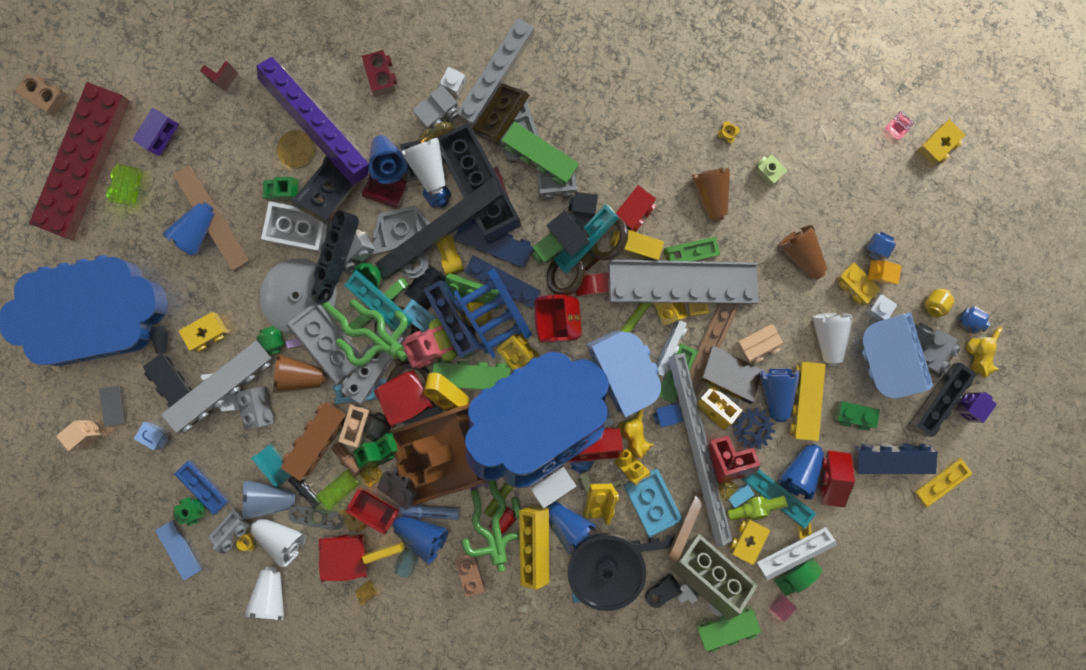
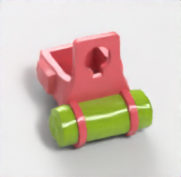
M439 318L432 320L428 324L429 329L425 332H414L402 342L412 368L428 366L436 358H442L443 361H452L458 355Z

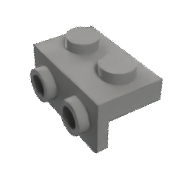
M537 173L539 197L543 196V199H551L555 197L554 195L561 194L562 197L574 196L573 193L577 192L575 173L566 186L564 184L561 186L556 184L547 173L545 175Z
M937 329L934 333V340L927 350H923L928 369L941 377L943 373L948 371L951 359L959 354L961 347L957 338Z
M266 387L252 388L236 393L244 430L274 424Z
M233 508L208 537L214 545L212 547L214 551L222 554L228 552L251 525L246 519H242V514L237 509Z

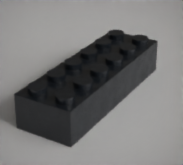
M469 122L438 137L441 155L463 198L470 195L492 178L497 180L504 193L503 197L474 217L486 242L489 243L521 227L520 218Z

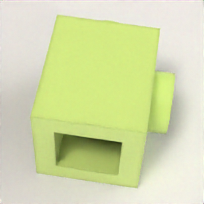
M772 154L768 158L764 156L757 163L759 167L755 170L770 187L788 171Z

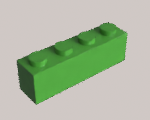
M515 121L502 139L503 148L511 154L515 152L520 156L519 159L528 165L530 163L535 165V169L543 175L547 173L552 177L551 180L560 186L562 184L566 186L579 167L578 162Z
M438 359V363H433V373L443 375L458 388L489 389L499 379L507 378L511 375V368H507V364L496 363L495 367L488 366L486 362H477L476 366L469 365V361H457V364H450V361H443L442 359Z

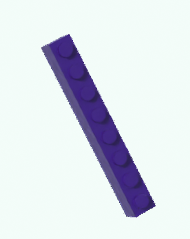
M270 57L256 65L257 79L350 183L354 185L367 177L369 163L273 57Z

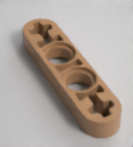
M695 492L692 496L668 551L666 559L674 563L681 556L704 502L702 494Z

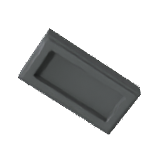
M120 386L99 389L104 427L126 424Z

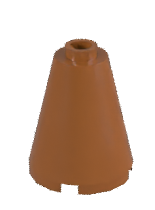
M730 167L725 168V172L723 168L703 171L701 174H698V177L697 173L692 174L693 182L708 217L713 218V221L725 219L724 216L728 215Z
M807 225L801 228L802 231L797 233L794 231L781 240L779 246L810 279L815 278L818 280L826 275L827 266L813 225Z
M276 355L273 393L321 388V384H325L326 373L322 372L323 370L320 367L286 356Z

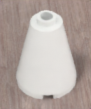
M438 138L401 151L403 157L427 192L431 191L433 195L443 191L442 187L445 186Z
M824 313L813 316V323L823 361L828 363V366H839V363L844 361L853 320L851 314L842 313V317L836 315V313Z
M265 518L256 519L250 527L252 536L281 567H287L299 555V552H297L299 546L303 547L306 541V535L302 532Z
M265 567V570L260 571L244 617L283 621L281 573L277 571L276 567Z

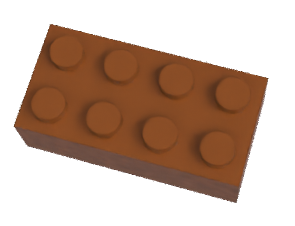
M333 402L321 403L315 411L316 417L313 421L310 419L304 427L305 433L302 437H297L293 443L294 449L291 453L287 452L281 461L283 463L281 469L299 481L308 479L344 426L348 412Z

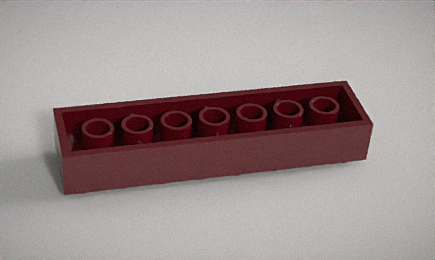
M86 82L30 219V225L74 241L130 100L121 94Z

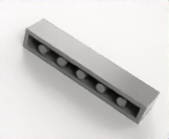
M517 18L456 112L458 119L464 123L469 122L473 128L534 36L533 26Z
M256 340L161 414L162 417L178 435L181 432L183 434L187 433L193 427L192 424L195 421H202L209 415L207 413L213 407L215 409L220 407L224 403L223 399L228 395L232 397L240 390L239 387L242 384H249L256 378V373L260 370L261 372L267 370L271 366V357Z

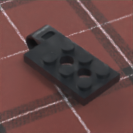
M325 156L323 164L293 198L291 205L326 224L358 182L352 185L333 162ZM330 185L334 189L329 190L326 189L324 186ZM319 197L322 198L324 201L317 202L316 200H314V198Z

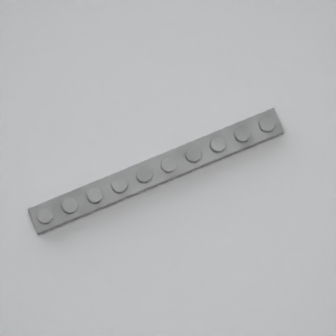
M685 353L668 357L669 367L673 374L674 386L679 397V406L682 409L684 425L689 436L688 442L692 448L693 461L698 472V481L702 487L703 500L706 503L708 519L713 531L712 536L716 546H724L732 541Z

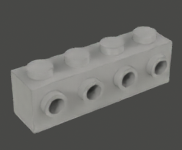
M385 327L387 334L391 336L393 331ZM401 336L397 340L401 345L405 341ZM374 342L371 345L368 344L363 354L365 355L376 344ZM381 351L375 354L366 365L361 367L353 366L352 371L354 372L350 378L347 377L343 381L341 392L364 405L393 358Z

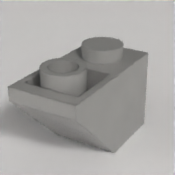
M356 231L342 272L350 274L358 264L366 260L375 250L365 232Z

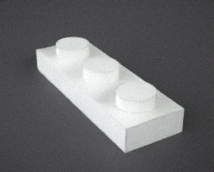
M681 320L675 321L656 363L659 370L657 375L663 376L664 373H668L670 369L668 357L676 355L679 349L677 344L686 334L687 329L685 326L687 323Z

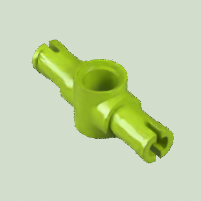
M785 495L769 500L760 496L747 500V503L742 507L728 510L731 521L746 517L752 520L767 518L773 510L788 507Z

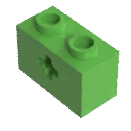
M549 233L532 247V257L538 264L542 263L546 266L559 255L563 247L553 234Z

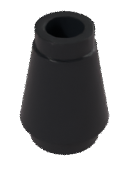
M167 325L152 326L149 333L155 353H167L169 339Z

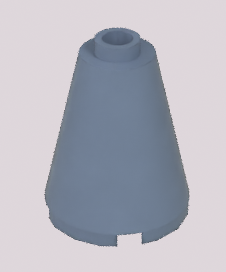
M253 481L243 482L242 519H252L291 510V506H295V494H291L289 489Z

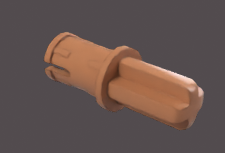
M338 442L332 446V451L341 460L340 464L345 466L353 477H357L362 473L363 469L358 468L357 462L353 458L354 455L349 454L341 443Z

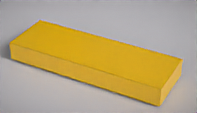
M958 458L916 489L914 493L923 506L928 508L973 473L962 458Z

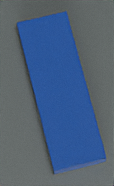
M190 460L174 473L213 516L229 502Z

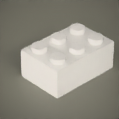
M269 201L261 239L268 243L321 253L329 220L324 224L294 206Z

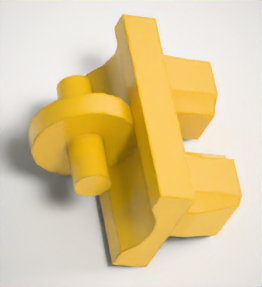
M628 449L623 451L622 458L614 460V464L635 486L644 478L651 476L650 471Z

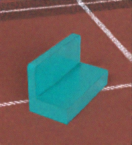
M271 444L257 455L251 457L274 487L281 486L292 476L281 469L283 458Z

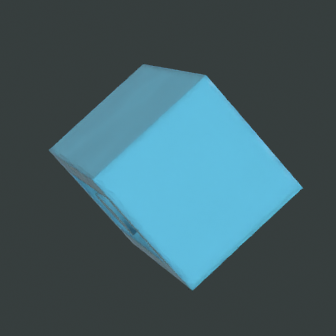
M745 484L728 495L727 499L732 507L736 508L755 494L749 485Z

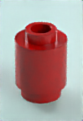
M508 506L499 520L501 534H505L516 521L514 511ZM491 519V520H490L491 523L489 524L488 527L492 530V519Z

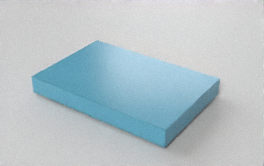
M658 468L650 471L651 476L644 478L636 486L631 481L623 485L648 537L682 521V517Z

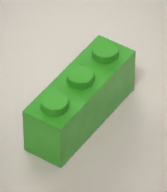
M751 607L744 608L740 615L730 620L725 616H721L696 625L703 648L709 652L718 651L721 649V646L726 644L728 646L736 645L739 643L738 640L744 638L747 640L757 637L758 633H761L755 612Z

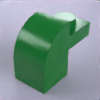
M274 177V180H264L263 199L292 201L298 194L299 180L294 177Z
M388 433L376 442L363 443L353 453L358 468L364 469L379 466L394 458L393 454L398 449L393 434Z
M811 558L793 567L792 570L777 576L774 581L783 594L787 596L794 592L799 593L811 586L820 577L823 570L815 559Z

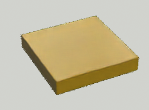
M399 541L369 551L362 557L364 564L400 553L406 548V544L403 541Z

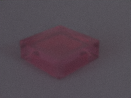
M783 594L769 607L784 622L797 609Z

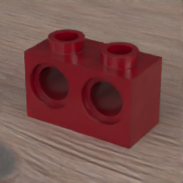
M384 50L363 55V63L374 97L396 91L395 85L398 83L395 73L391 74L390 67L393 66L390 55L386 56ZM376 61L383 62L380 67H374ZM381 79H388L387 84L379 85Z

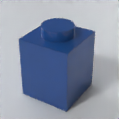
M679 403L654 409L655 413L652 414L655 425L659 424L660 428L684 422Z

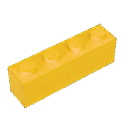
M798 362V366H795L794 373L798 370L800 376L795 394V404H793L791 415H794L793 423H790L789 433L792 434L793 439L819 441L826 364Z
M531 505L519 511L520 586L537 590L550 583L549 508Z

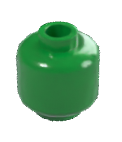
M274 326L259 330V334L256 336L257 342L269 355L280 352L279 348L284 346L281 331L278 328H274Z

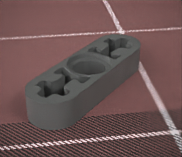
M297 505L291 508L288 513L290 521L295 524L338 530L345 524V516L337 511ZM298 509L301 514H307V510L310 511L308 517H299V519H296L293 513ZM314 512H319L322 515L320 523H315L312 520ZM335 516H338V520H341V523H338L336 526L333 521H327V525L324 524L326 518L333 519Z

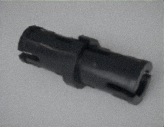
M293 476L288 479V482L299 492L298 495L304 497L314 509L321 504L323 499L316 494L311 484H307L304 480L299 481Z

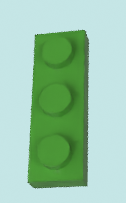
M451 273L446 277V283L452 294L457 290L462 298L483 286V284ZM492 289L473 301L487 304L497 298L496 295L499 292L497 289L494 291Z
M680 343L676 355L685 353L690 370L698 351ZM669 369L661 384L659 397L675 404L678 393L674 386L672 371Z

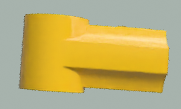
M451 235L447 236L437 243L446 276L449 273L455 274L464 271L454 240Z

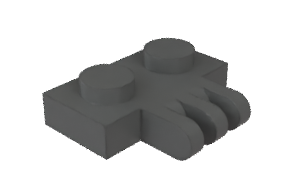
M397 466L393 473L389 471L383 472L377 489L404 509L410 508L417 491L410 487L412 481L409 478H400Z

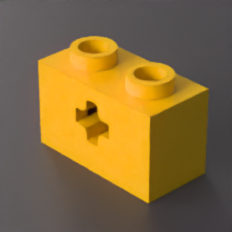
M948 119L917 150L932 165L938 162L942 164L950 156L948 154L950 150H956L963 143L961 139L966 134Z
M215 312L205 315L178 331L188 350L196 351L197 353L207 349V345L211 342L217 343L223 340L224 335L228 333L219 315ZM203 330H206V331H207V332L205 333V336H206V337H202V336H201V335L204 334Z
M711 386L697 402L699 410L723 430L728 428L742 412V409L714 386Z
M746 518L745 521H741L738 527L739 534L737 538L732 539L729 548L732 555L754 565L771 530ZM750 538L752 542L747 543L744 539Z

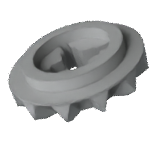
M423 253L411 262L412 264L418 262L420 266H415L414 268L409 263L401 269L402 273L410 279H419L421 275H425V271L429 268L428 262L430 261L427 254Z

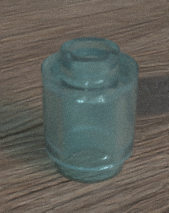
M410 548L400 552L394 567V573L398 576L409 578L410 574H413L419 556Z

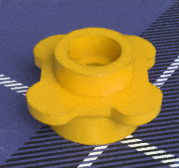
M725 121L717 135L719 138L726 139L728 143H733L736 134L740 132V128L729 121Z
M251 532L242 535L236 541V550L238 552L246 550L252 552L256 548Z

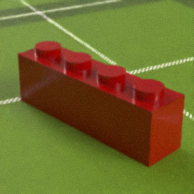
M605 428L602 437L596 443L566 463L622 458L623 444L620 428Z

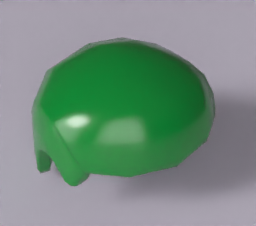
M369 263L358 264L354 268L353 273L354 271H359L378 288L381 282V272L379 269Z

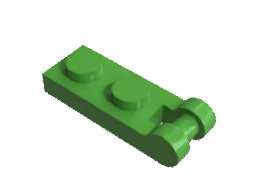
M716 236L664 248V254H667L668 261H699L720 256ZM679 251L681 258L675 259L674 253Z

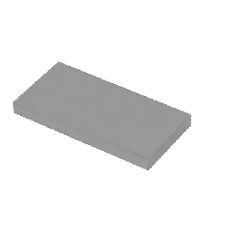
M316 302L286 324L335 385L350 374L354 366L347 360L345 352L336 345V340L340 338L352 348L357 359L363 357L325 309Z

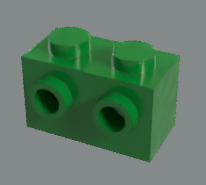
M836 401L833 420L840 421L839 425L851 427V424L859 425L858 429L870 431V428H877L880 409Z

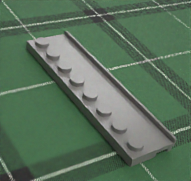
M610 260L608 263L609 302L758 304V263Z

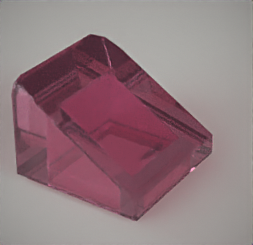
M900 110L886 126V129L897 139H901L915 122Z

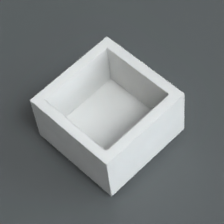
M561 465L531 485L530 489L542 507L545 508L575 488L576 484L565 467Z

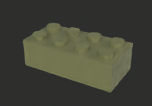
M700 534L688 540L680 558L676 563L673 562L670 567L675 574L728 620L741 614L758 587L751 578Z

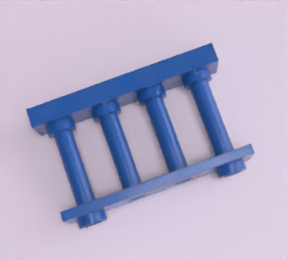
M492 269L487 272L491 278L487 284L463 298L460 297L457 290L453 293L457 298L454 302L459 311L464 310L483 343L480 345L485 354L489 352L492 358H495L496 356L492 350L493 347L517 333H523L526 339L532 336V333L496 270ZM492 289L493 291L498 290L497 298L475 311L469 312L466 307L468 303ZM500 304L502 306L506 304L508 309L505 310V313L478 327L475 319ZM508 319L516 321L513 324L514 327L488 342L483 335Z

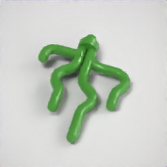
M354 299L350 301V306L361 315L374 318L377 321L379 334L377 336L367 328L351 329L348 320L343 314L328 302L321 304L330 315L340 322L341 328L346 335L350 337L366 336L376 344L361 359H357L352 348L342 339H337L336 345L345 352L350 364L358 367L364 366L370 362L375 354L381 351L387 353L393 359L399 358L404 361L407 358V354L404 353V347L397 342L408 325L407 317L401 311L394 313L400 324L390 336L385 330L384 317L379 312L366 309Z
M493 480L489 481L488 485L491 495L498 502V508L492 517L494 537L480 524L482 513L480 496L477 489H472L471 496L474 505L472 525L474 530L487 540L488 547L472 549L467 538L462 540L464 552L470 557L490 555L492 566L496 565L497 571L503 572L506 571L504 563H507L506 544L510 541L519 540L520 531L509 533L502 537L499 520L506 509V502L497 489L496 481ZM513 497L511 499L515 516L519 519L520 502L518 497Z

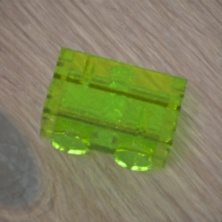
M116 163L115 168L111 170V186L106 191L107 201L135 208L143 170Z
M347 469L316 496L330 510L350 494L353 489L357 488L361 482L357 477H353Z

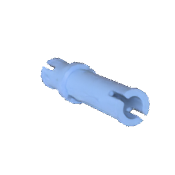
M420 503L419 505L410 506L408 509H404L401 506L400 516L458 521L459 508L426 506Z

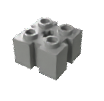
M441 85L430 94V97L420 102L412 110L416 119L432 135L434 133L438 134L444 128L442 124L447 120L450 122L457 118L456 112L459 108L457 101Z

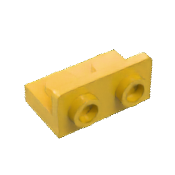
M855 262L836 278L839 281L838 285L844 291L848 290L853 295L852 299L858 305H867L881 290L873 281L868 280V276Z
M654 303L663 326L688 317L684 303Z
M518 333L511 336L496 349L513 371L517 368H523L531 359L540 357L539 353L529 345L524 335Z
M612 483L590 484L583 510L585 519L603 518L606 525L611 524V520L615 515V505L619 501L618 492L615 491Z

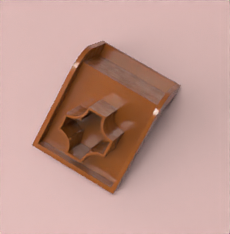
M470 404L388 432L393 434L398 451L394 455L400 478H409L412 481L410 487L417 491L411 506L489 482L475 475L466 460L465 439L469 431L468 410Z

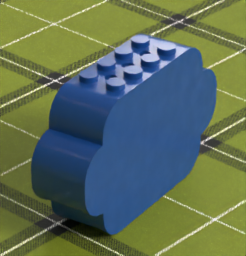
M101 255L96 256L95 260L91 261L80 259L76 260V264L60 263L55 268L48 266L39 267L35 272L24 274L15 284V299L7 302L0 310V332L8 343L23 346L26 357L35 364L64 366L144 349L152 340L149 333L151 332L152 325L159 323L165 317L168 303L163 287L155 281L145 279L137 265L116 257Z
M549 352L539 358L531 359L523 368H517L507 378L499 379L493 387L483 389L472 400L468 410L469 431L466 435L465 445L466 460L475 475L483 480L493 481L502 477L508 485L514 488H527L535 484L602 437L608 413L605 404L609 387L607 375L593 361L581 359L572 362L562 353Z

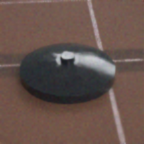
M613 533L596 534L583 540L571 554L568 563V581L574 595L588 607L600 611H615L628 606L640 595L646 581V565L642 553L629 539Z

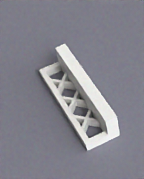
M825 527L758 561L757 564L762 577L768 581L833 548L837 544Z

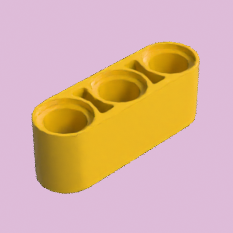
M439 373L428 374L424 395L444 411H449L469 403V397Z

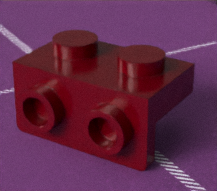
M369 173V179L362 191V197L398 209L406 192L407 181L401 178L399 181L391 184H382L378 180L373 179Z

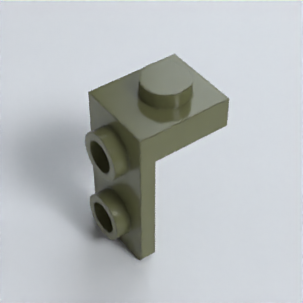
M587 472L579 474L580 479L577 481L581 491L585 489L588 494L591 482ZM621 477L606 484L612 483L616 490L621 487V483L624 480Z

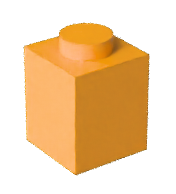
M871 261L868 280L882 284H899L902 265L888 261Z

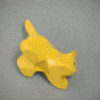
M1002 327L994 330L991 337L972 338L967 343V352L974 355V361L970 369L977 375L981 373L982 377L986 378L995 371H999L993 365V359L997 350L996 342L1002 332Z
M643 409L637 411L635 417L620 422L617 429L620 428L621 438L628 440V450L640 459L654 446L653 443H648L644 439Z

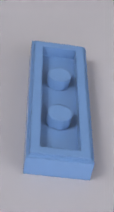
M174 520L155 530L183 581L202 570Z

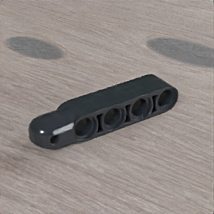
M339 210L333 216L314 271L315 280L310 293L311 299L318 304L326 303L332 298L335 286L340 279L359 225V219L354 214Z

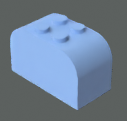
M911 312L880 320L866 329L863 336V356L865 361L869 362L870 368L868 372L871 380L874 379L877 389L883 395L890 398H901L928 391L933 387Z
M613 331L586 344L593 361L600 366L608 377V393L619 414L627 417L653 404L657 400L661 392V383L657 375L659 370L656 364L652 363L649 358L651 353L647 345H643L636 335L623 331Z

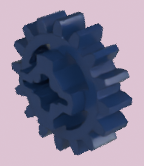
M747 408L746 414L741 412V418L735 419L738 423L732 425V427L737 428L733 435L739 436L736 441H743V447L749 444V449L754 448V445H756L757 449H761V444L768 445L767 439L773 440L770 433H775V430L771 429V426L775 425V423L769 422L771 415L764 416L765 410L758 413V408H754L753 412L750 408ZM755 416L760 417L764 422H758ZM746 419L747 422L745 426L742 427V423ZM752 424L754 426H761L755 430V433L746 431L752 428ZM763 430H766L764 436L761 438ZM743 435L751 436L753 442L747 440Z

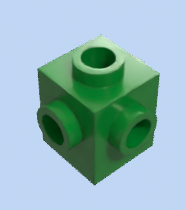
M188 497L179 500L180 505L174 506L175 511H173L175 520L179 522V525L186 523L187 527L199 523L198 519L205 516L203 505L198 499L191 500Z

